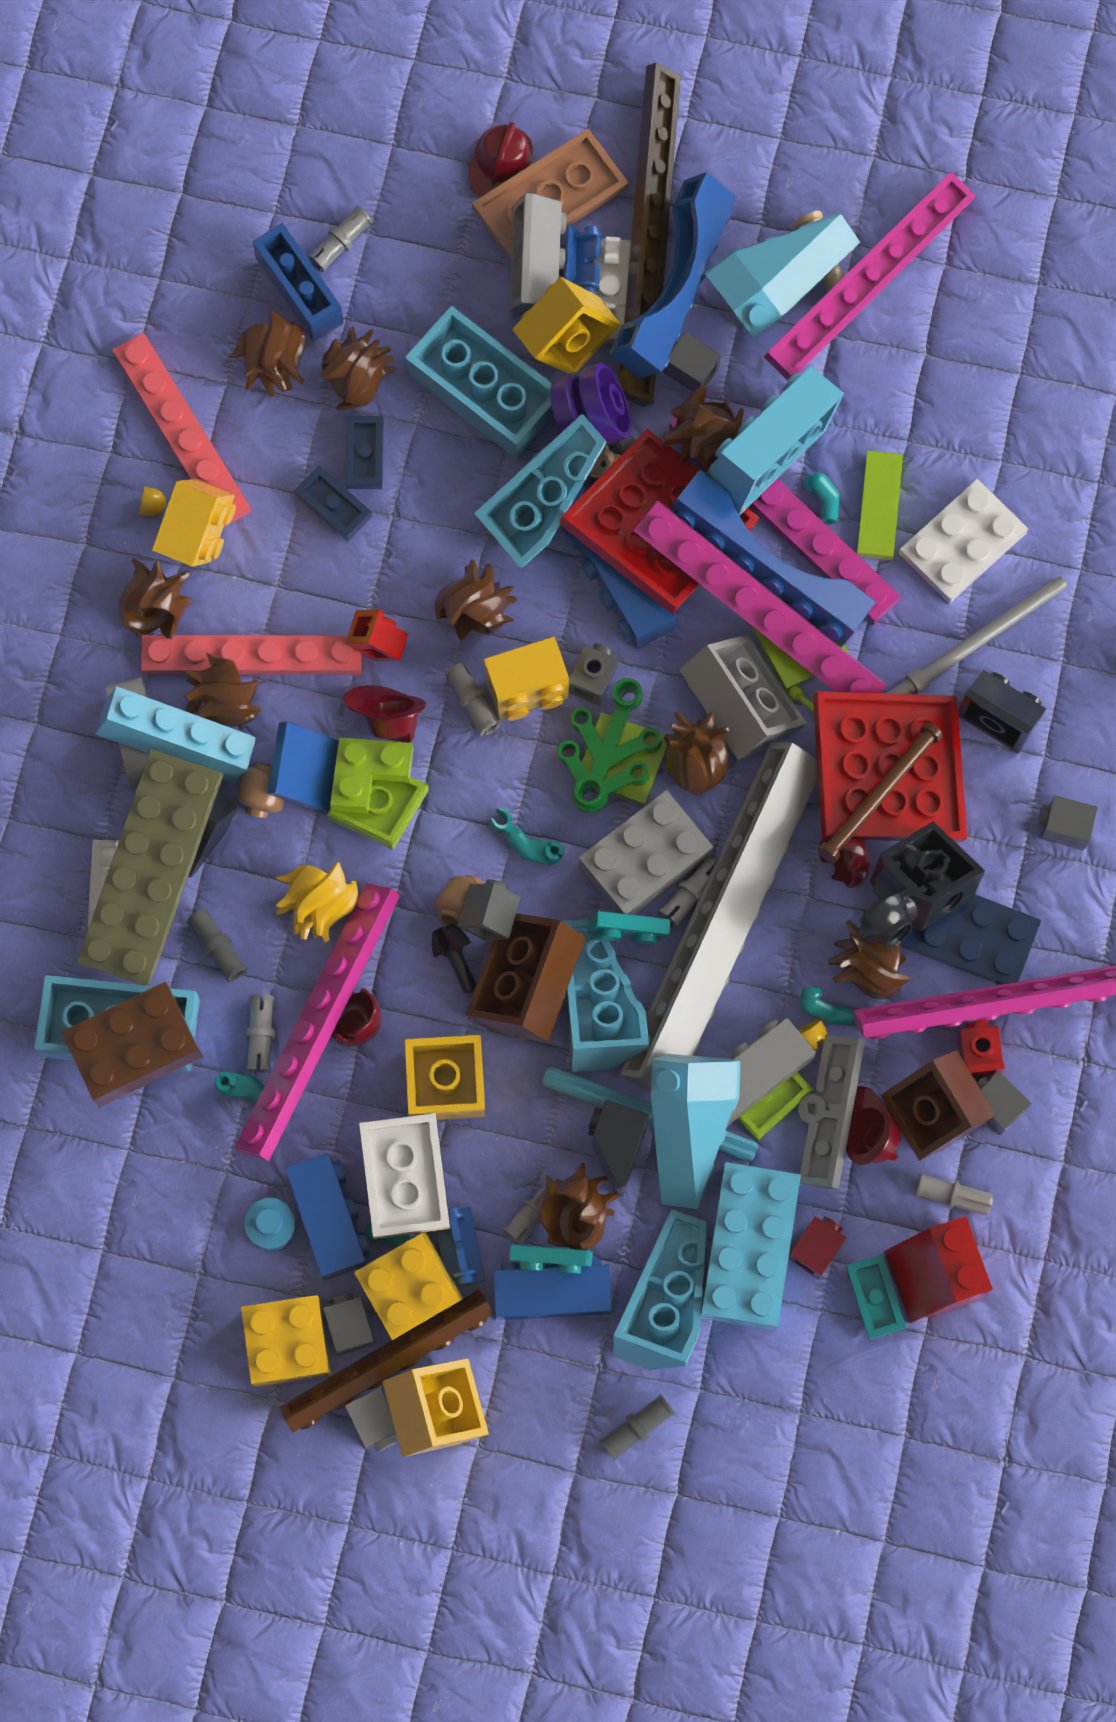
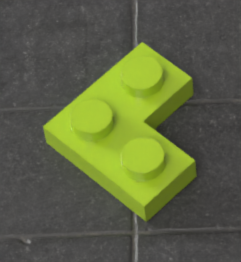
M339 738L330 802L331 811L368 814L373 780L410 783L414 752L413 743Z

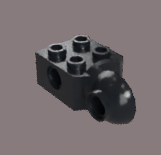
M934 821L881 852L870 879L873 893L877 896L878 900L863 914L857 938L866 944H884L888 949L897 946L906 938L912 928L922 931L972 900L985 870Z

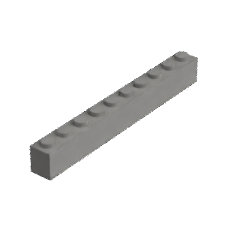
M770 743L647 1013L649 1048L628 1059L622 1068L621 1076L650 1093L653 1059L666 1054L689 1056L696 1054L704 1029L714 1015V1007L718 998L729 982L730 972L736 958L744 948L745 938L752 923L759 915L760 905L764 896L774 882V874L782 857L788 851L791 836L796 825L804 815V808L809 796L818 784L817 759L794 743Z

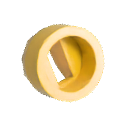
M144 486L139 515L158 516L166 507V498L160 490Z
M821 1019L814 1020L798 1030L814 1051L819 1050L816 1042L823 1046L825 1035H828Z

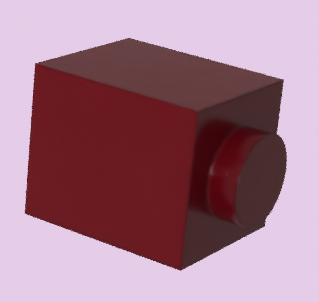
M815 1216L789 1254L788 1259L819 1280L847 1238L841 1234L843 1228L826 1216L822 1220Z

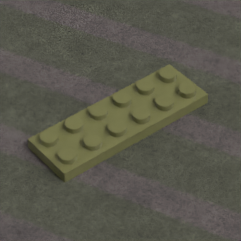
M150 750L77 963L144 986H151L224 775L222 772L162 752Z

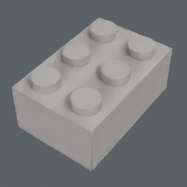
M666 790L579 857L578 867L615 913L637 915L697 869L706 858H711L713 845Z

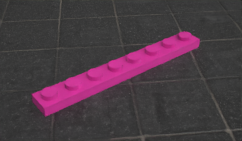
M950 172L766 353L764 358L787 381L795 373L798 374L974 200L976 195Z
M676 417L669 423V429L674 432L676 426ZM715 455L711 458L710 467L719 457ZM776 479L750 505L824 578L848 580L875 600L876 603L866 615V618L872 624H875L899 601L900 595L779 479Z
M658 500L634 528L635 533L833 691L881 693L887 685L884 681Z
M365 884L309 995L297 1023L292 1029V1033L280 1057L276 1061L263 1091L259 1095L246 1125L242 1129L241 1135L234 1147L242 1154L269 1161L400 897V894L392 888Z
M1116 965L853 1010L854 1024L863 1038L883 1039L891 1033L903 1031L919 1033L924 1031L926 1027L938 1025L954 1027L960 1025L962 1021L973 1019L994 1020L999 1015L1008 1013L1029 1014L1037 1008L1049 1006L1065 1008L1070 1006L1072 1002L1084 1000L1100 1002L1107 999V996L1116 995Z

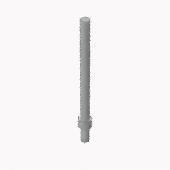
M1058 576L923 669L916 668L907 674L905 681L886 694L920 693L930 686L929 681L1067 589L1066 581L1063 577Z

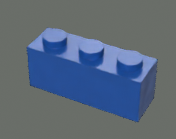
M283 223L252 241L256 260L313 341H316L344 323L341 305Z
M329 1153L286 1167L285 1169L323 1280L366 1266L367 1263L364 1256L371 1254L364 1232L356 1234L352 1220L359 1218L352 1196L344 1198L340 1184L347 1181L340 1160L332 1162Z
M592 1258V1267L581 1266V1274L558 1272V1264L543 1263V1271L519 1269L520 1263L501 1264V1270L494 1271L496 1321L611 1314L609 1264L601 1265V1260L598 1258Z

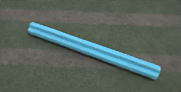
M553 1066L547 1068L543 1077V1085L545 1087L603 1108L605 1100H609L649 1114L648 1125L654 1127L652 1103ZM727 1131L724 1142L720 1144L718 1151L746 1162H752L758 1144Z

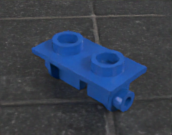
M568 225L564 244L565 267L563 278L595 294L599 290L600 264L596 262L589 263V260L600 258L602 235L598 232L599 229L596 226H586L584 232H580Z
M459 1207L448 1208L450 1229L437 1230L444 1265L457 1288L486 1282L471 1207L459 1209Z

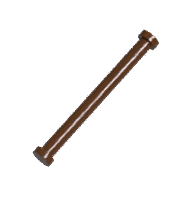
M930 722L924 723L920 728L921 734L828 843L823 842L818 847V853L822 858L830 863H835L840 858L839 852L928 747L932 743H938L942 738V732L937 726Z

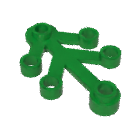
M623 678L617 681L613 687L612 695L616 708L602 742L593 726L594 720L590 710L579 707L573 710L570 715L573 728L581 733L595 761L590 775L580 760L581 751L575 741L566 740L558 746L559 758L562 763L568 765L576 782L572 790V800L575 806L582 812H598L606 806L609 794L630 784L635 786L646 784L650 778L648 766L642 761H634L628 765L627 770L607 779L605 778L609 767L642 751L647 753L657 752L662 746L661 734L655 728H646L640 733V736L618 746L631 710L639 707L643 701L641 686L632 678ZM627 693L635 695L632 701L625 702L622 700L623 696ZM581 715L588 717L587 722L584 724L576 723V719ZM649 736L657 738V741L652 745L644 743L645 739ZM568 748L576 750L575 754L571 757L563 756V752ZM636 769L645 771L644 775L640 778L632 777V772ZM593 791L597 793V797L592 801L584 799L588 792Z

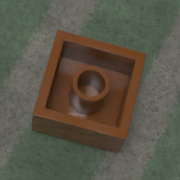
M957 1050L930 1061L881 1094L919 1161L946 1149L996 1116Z

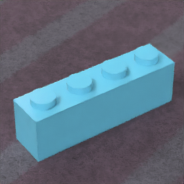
M118 686L115 687L104 703L95 735L148 754L152 749L222 772L224 774L222 780L231 784H235L247 771L256 739L252 735Z

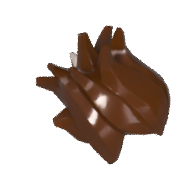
M270 310L269 322L252 325L242 332L235 350L228 358L243 356L246 370L245 377L247 376L246 390H249L255 380L259 378L268 394L273 397L275 396L273 383L281 392L292 390L289 377L301 385L304 383L305 380L299 374L298 368L307 344L306 337L300 325L293 320L287 322L281 315Z
M349 327L345 341L340 344L338 339H334L329 349L323 355L321 363L323 369L322 376L329 381L333 390L344 399L341 404L335 407L337 411L368 405L374 399L381 380L385 376L397 371L395 367L385 366L394 361V356H384L391 351L389 346L377 347L380 343L379 339L368 345L373 329H370L357 339L355 328Z
M701 385L680 406L672 409L671 414L677 418L674 432L663 436L665 441L662 443V446L683 444L680 463L684 464L689 457L693 459L698 456L704 471L707 473L710 468V460L715 456L721 444L727 438L734 440L737 437L743 420L744 410L740 407L735 417L728 401L724 403L704 402L707 387Z
M133 558L131 560L135 567L133 578L125 587L119 600L121 622L126 629L129 628L137 637L149 634L160 628L165 638L172 639L181 617L192 604L191 598L182 596L180 591L182 582L191 573L189 570L181 571L166 578L159 560L155 561L150 571L143 563Z
M470 560L469 565L465 566L464 577L448 584L439 591L434 605L436 619L448 618L450 625L455 626L459 640H463L471 630L486 635L492 634L505 623L514 621L513 618L503 615L506 607L517 601L516 597L508 596L514 586L500 588V582L494 583L492 564H486L482 575L479 576L475 561Z
M207 652V658L211 667L202 671L184 672L188 677L186 682L196 686L185 696L186 700H189L184 710L186 712L196 713L195 715L221 725L241 727L255 720L262 709L259 705L255 707L250 704L256 694L258 682L255 680L241 682L238 669L231 659L216 658Z
M676 711L674 715L679 724H670L674 734H665L664 736L668 746L665 757L666 771L683 790L694 795L702 794L716 787L725 778L729 764V752L723 735L729 732V728L713 729L715 715L713 711L702 722L698 719L696 725L688 721L679 711Z
M847 921L846 925L850 931V938L834 942L836 947L843 948L846 951L828 959V965H839L840 968H846L832 979L835 983L850 981L874 999L883 1000L891 998L901 991L900 987L911 980V976L897 973L898 966L906 961L905 955L900 954L899 944L888 949L884 944L871 945L861 942L857 938L859 928L851 921Z
M581 1163L577 1171L564 1181L560 1179L554 1181L551 1177L545 1175L546 1190L539 1208V1218L544 1229L549 1233L547 1243L559 1247H569L574 1250L583 1249L587 1251L595 1247L602 1239L606 1217L614 1216L615 1210L609 1209L607 1206L620 1196L618 1192L599 1194L598 1187L607 1182L608 1177L602 1176L588 1180V1177L585 1176V1163Z

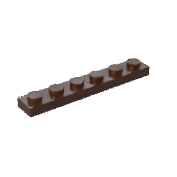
M477 1290L279 1407L292 1433L298 1429H308L319 1421L320 1416L332 1409L338 1410L346 1407L345 1405L351 1403L354 1396L364 1390L378 1388L383 1384L382 1381L386 1380L388 1376L400 1369L407 1370L415 1366L420 1361V1357L430 1351L441 1350L447 1347L457 1335L466 1330L472 1331L481 1327L487 1321V1318L494 1313L480 1290Z

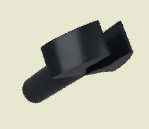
M453 923L434 930L431 939L433 956L444 955L447 957L463 992H473L476 988V983L462 954L463 947L469 945L471 941Z

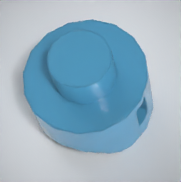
M264 1198L256 1201L245 1215L244 1228L247 1237L257 1248L265 1252H277L284 1249L292 1241L296 1233L297 1221L294 1212L286 1202L277 1198Z

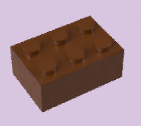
M516 913L509 939L492 941L466 1016L493 1032L549 1042L586 937L561 920Z
M166 981L61 1032L87 1089L99 1108L203 1058Z

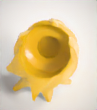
M336 862L328 873L311 865H300L291 870L287 875L276 877L279 881L289 884L285 897L275 906L280 907L276 914L279 915L293 910L294 933H300L303 940L307 939L311 928L313 938H318V936L322 935L324 943L329 941L330 927L352 911L357 902L358 889L356 881H351V884L345 883L344 874L339 862Z

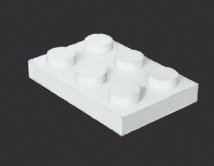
M976 479L901 547L898 554L950 604L1027 533L1028 528L987 487Z
M436 1114L359 1123L373 1238L450 1229Z

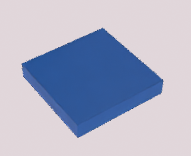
M288 721L280 722L267 794L327 814L331 809L330 802L339 740Z

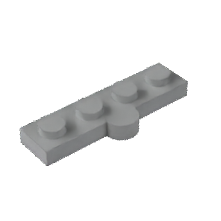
M825 1035L816 1082L818 1095L809 1094L800 1101L798 1107L799 1116L804 1122L809 1124L800 1170V1184L804 1186L839 1190L865 1041L859 1038Z

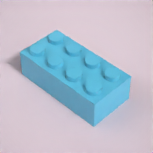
M452 305L405 357L406 373L516 460L554 418L550 397L552 383Z
M812 366L801 376L795 373L783 387L784 392L779 397L775 394L772 395L761 408L762 413L756 419L750 416L738 431L740 435L734 440L727 438L715 453L719 458L711 465L707 474L729 491L739 516L827 430L844 393Z
M45 975L34 1050L40 1057L74 1061L62 1036V1031L153 988V986ZM170 988L195 1039L200 998L196 991ZM192 1063L174 1072L190 1073Z
M725 1162L703 1293L701 1319L776 1331L779 1325L801 1174Z

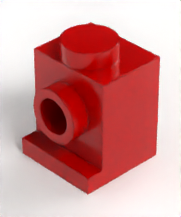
M380 609L356 610L345 644L375 661H400L402 653L406 648L408 633L397 628L394 620L384 617L385 612Z
M984 1020L967 1022V1029H961L957 1037L960 1056L973 1078L983 1077L985 1074L988 1077L995 1076L998 1072L1002 1074L1005 1070V1065L1002 1058L999 1027H989V1021ZM976 1041H985L989 1047L988 1051H978L975 1046Z

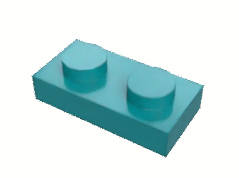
M597 911L588 918L587 933L599 934V939L605 941H620L621 937L635 938V943L639 945H656L657 941L670 934V920Z
M511 1245L509 1260L520 1261L519 1269L543 1271V1263L558 1264V1272L581 1274V1266L592 1267L593 1251Z
M883 1254L847 1264L845 1268L868 1340L906 1329Z

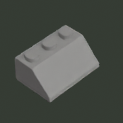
M525 193L513 204L509 312L525 313L531 309L545 294L547 288L558 280L559 270L564 269L565 249L560 248V234H565L567 215L566 212H561V201L533 193Z
M748 634L706 645L679 669L686 680L688 688L697 696L706 710V714L708 715L711 711L715 713L714 724L716 727L729 728V732L725 733L723 738L728 749L735 754L738 760L762 753L769 748L771 742H780L807 724Z

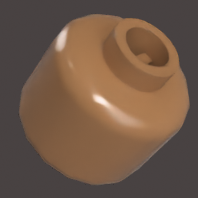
M255 762L254 767H248L247 771L242 775L237 792V800L240 804L247 806L246 814L267 819L268 812L278 813L282 810L285 800L267 794L271 765Z
M467 875L466 877L454 876L448 880L435 901L438 919L444 926L451 923L456 926L458 925L469 885L481 884L483 881L473 875Z

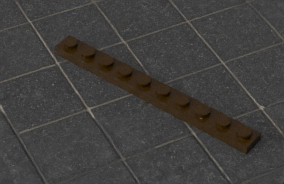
M657 62L646 66L624 324L635 320L648 311L661 295L664 284L681 75ZM620 364L619 382L627 400L642 407L654 404L656 374L639 379Z

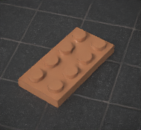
M588 128L474 201L472 209L511 261L513 204L525 193H533L561 201V212H566L567 229L568 225H573L627 190L629 182Z

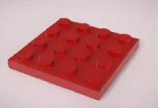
M647 428L562 515L559 523L673 615L701 584L635 533L634 528L657 500L670 510L699 469L688 460L681 464V454L669 445L662 446L664 441ZM748 508L740 515L742 522L749 531L755 527L760 519Z
M817 691L813 695L822 839L832 838L917 739L921 734L920 728L926 722L937 726L942 732V738L938 743H932L853 837L861 838L862 840L901 841L934 821L955 842H963L967 839L957 696Z

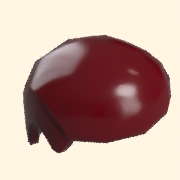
M852 837L839 852L840 858L835 863L826 861L819 854L821 862L830 863L834 866L835 872L831 878L843 882L847 888L861 886L867 879L871 867L870 855L861 838ZM821 838L818 847H819L823 842H827V843H828L831 838H826V839H822V838Z
M361 988L359 993L351 994L331 1034V1037L337 1043L348 1047L360 1046L376 1036L382 1020L381 1008L375 997L364 988Z

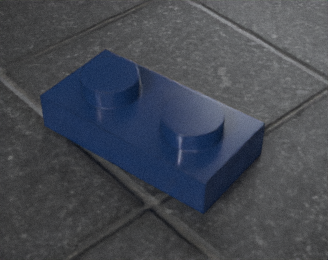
M347 416L346 489H383V416Z
M318 466L294 490L295 496L347 542L372 517V511L321 466Z

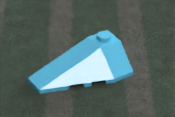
M836 213L800 226L798 230L767 238L765 242L748 248L742 247L733 250L704 272V274L743 328L754 339L784 316L860 241L840 213Z
M583 414L474 513L520 568H523L550 543L561 524L559 521L562 515L570 508L607 443Z
M588 919L564 920L562 922L586 937L566 991L572 1072L610 1070L649 1048L646 1012L641 1002H638L631 989V982L627 974L623 973L610 941L599 939V934L587 933Z
M666 1054L652 1060L651 1103L661 1205L700 1208L714 1169L713 1163L720 1144L724 1142L727 1133L726 1127L732 1111L736 1109L739 1100L740 1060Z
M671 1209L614 1333V1357L648 1370L686 1366L700 1335L706 1221Z

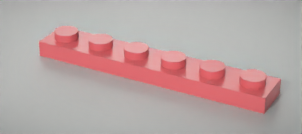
M143 332L112 349L116 359L189 479H198L235 494L232 504L236 505V510L230 524L252 512L250 505L145 333Z
M142 635L141 672L144 675H185V671H202L211 667L206 654L208 652L216 658L231 659L235 663L239 675H362V653L346 645L347 636L173 635L172 639H167L164 635Z

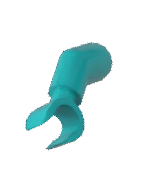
M499 807L496 810L499 815L505 818V825H499L493 818H490V829L496 833L503 832L507 836L506 841L520 858L547 865H555L561 861L564 855V848L559 842L528 838L520 827L517 829L511 823L512 817L507 809Z
M802 988V1000L799 1003L804 1012L817 1019H821L825 1023L851 1026V1023L854 1024L852 1009L832 1006L820 1001L822 996L820 988Z
M227 1071L219 1073V1077L216 1076L215 1086L221 1095L250 1099L255 1104L265 1087L260 1080L252 1076Z

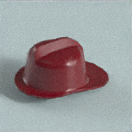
M509 122L508 125L494 126L485 131L478 141L469 167L468 179L471 189L479 198L530 166L533 156L531 139L524 131L516 128L515 123Z
M376 685L358 686L350 689L344 694L343 699L347 708L365 716L369 729L375 737L406 743L413 741L418 723V713L423 711L426 706V702L421 698Z
M857 1086L846 1146L847 1156L854 1164L865 1165L871 1162L881 1163L887 1159L896 1161L899 1158L896 1150L901 1139V1130L898 1123L889 1115L882 1101L871 1088Z

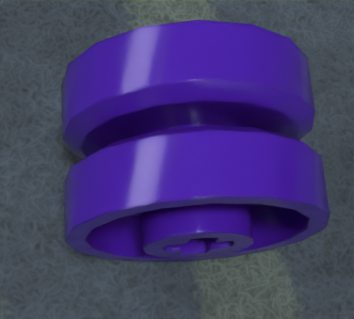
M600 362L583 369L580 377L572 373L552 382L550 388L551 405L561 433L583 414L608 444L616 443L631 436L632 418L629 404L618 378L608 365Z

